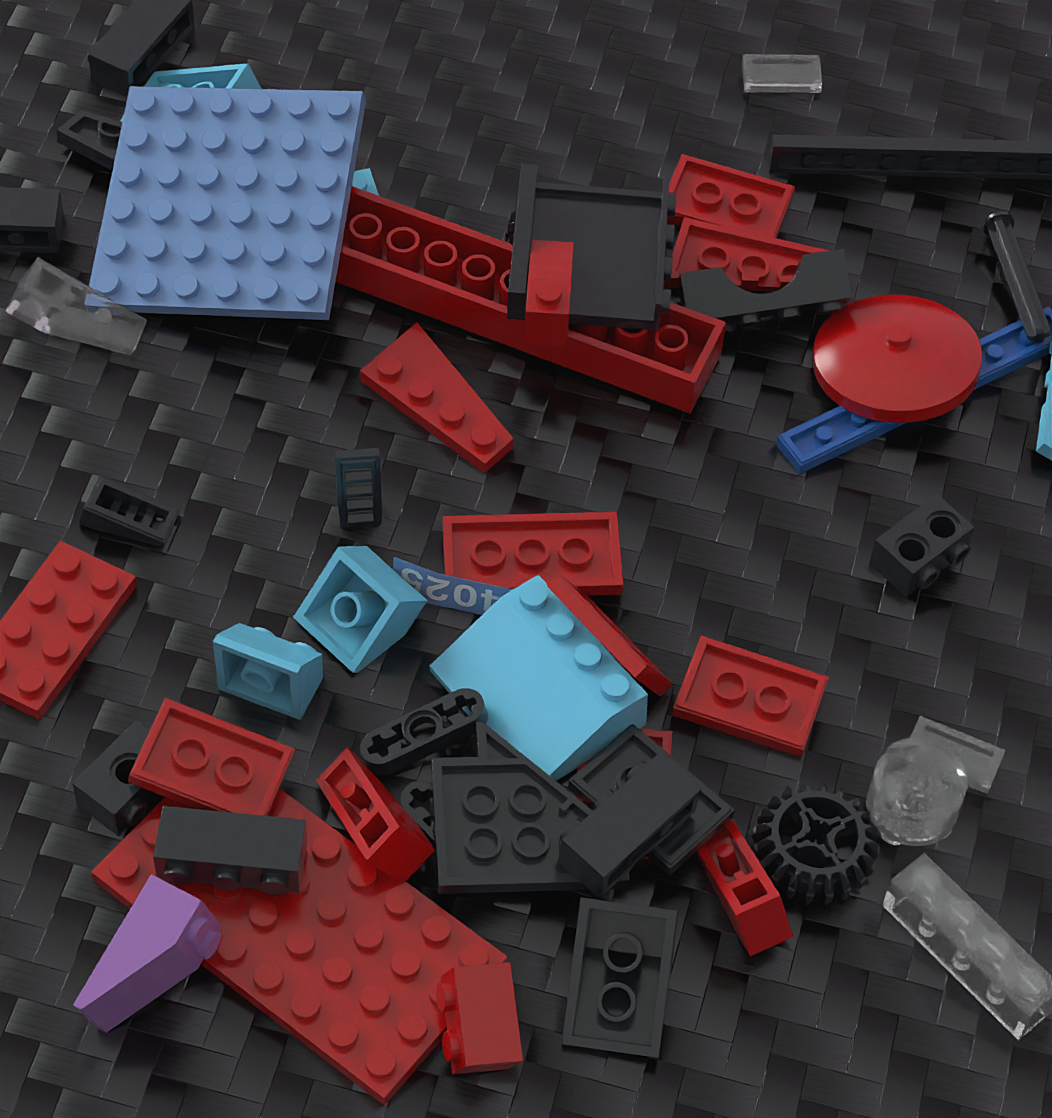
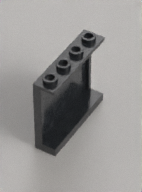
M521 163L508 289L507 319L525 320L532 240L573 242L568 324L659 331L660 315H669L671 289H663V281L671 282L673 257L665 256V249H673L675 225L667 224V217H675L676 193H669L670 175H663L662 192L537 182L538 165Z

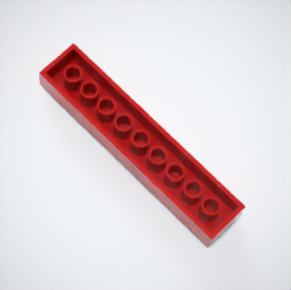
M351 187L335 282L691 414L721 355L726 322L670 302L669 315H660L659 331L568 324L567 346L524 344L525 320L507 319L512 244L359 188Z

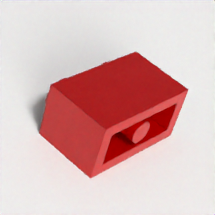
M497 963L453 967L443 974L441 982L437 984L436 998L439 1010L445 1012L447 1031L443 1033L442 1047L446 1061H451L452 1074L506 1070L521 1063L523 1056L511 964Z

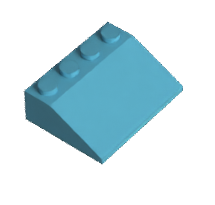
M537 575L501 596L430 665V672L448 693L462 688H470L479 692L488 712L486 725L557 781L578 768L585 761L588 762L596 757L632 724L639 729L644 727L647 720L648 694L585 625L546 586V582ZM467 706L462 707L468 716L472 714V711Z

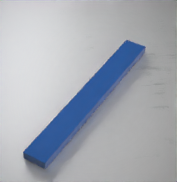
M1049 306L1043 310L1050 326L1051 334L1044 338L1043 343L1037 344L1036 341H1029L1027 339L1021 320L979 339L982 361L979 380L974 390L1049 354L1052 338V310ZM839 406L778 435L776 446L798 474H801L905 423L884 422L865 418Z

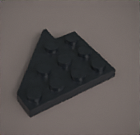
M476 722L475 740L477 757L432 758L431 779L438 894L589 890L558 862L562 832L575 819L579 818L583 821L593 812L589 807L484 722ZM629 872L610 889H628L630 881Z

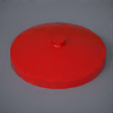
M880 295L852 302L842 307V311L833 313L823 323L816 335L813 367L819 385L838 405L865 418L895 423L931 419L953 410L964 402L973 392L979 380L982 350L974 329L955 311L925 298L909 295Z

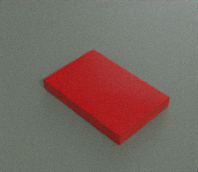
M682 154L669 183V193H676L675 217H667V223L682 226L685 217L777 238L793 199L795 186Z
M558 574L546 585L634 678L660 697L671 687L669 679L585 593L565 577Z
M701 636L675 701L672 716L802 758L829 677Z
M165 698L129 774L128 782L195 809L268 816L294 756L295 748Z

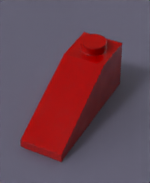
M532 240L524 344L567 346L573 242Z
M346 748L316 780L366 861L402 884L435 851L417 822L349 748Z
M732 819L704 844L696 854L735 932L748 954L752 956L794 936L780 894Z

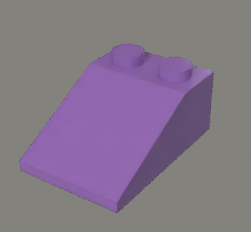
M151 874L73 1006L98 1029L107 1033L196 971L204 958L209 959L219 945L221 933L219 932L222 926L202 900Z

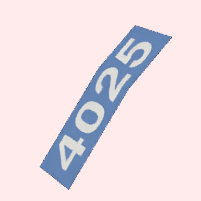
M396 557L393 559V570L427 599L426 603L483 615L501 596L513 590L439 574Z

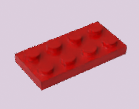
M617 512L443 516L445 575L515 589L537 575L548 584L558 574L565 577L586 595H622L623 576Z
M60 541L0 620V701L41 720L137 587L136 576Z

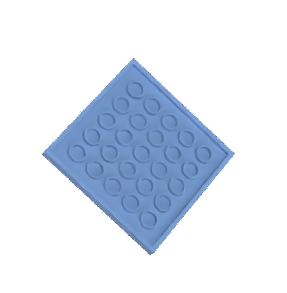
M130 86L86 298V305L91 311L329 320L366 105L363 91Z

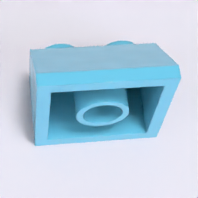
M367 546L338 547L293 618L353 673H358L405 636L428 600Z
M241 623L217 634L213 640L219 690L298 720L302 719L323 679L321 653L305 643L297 642L294 644L276 637L265 628H252Z

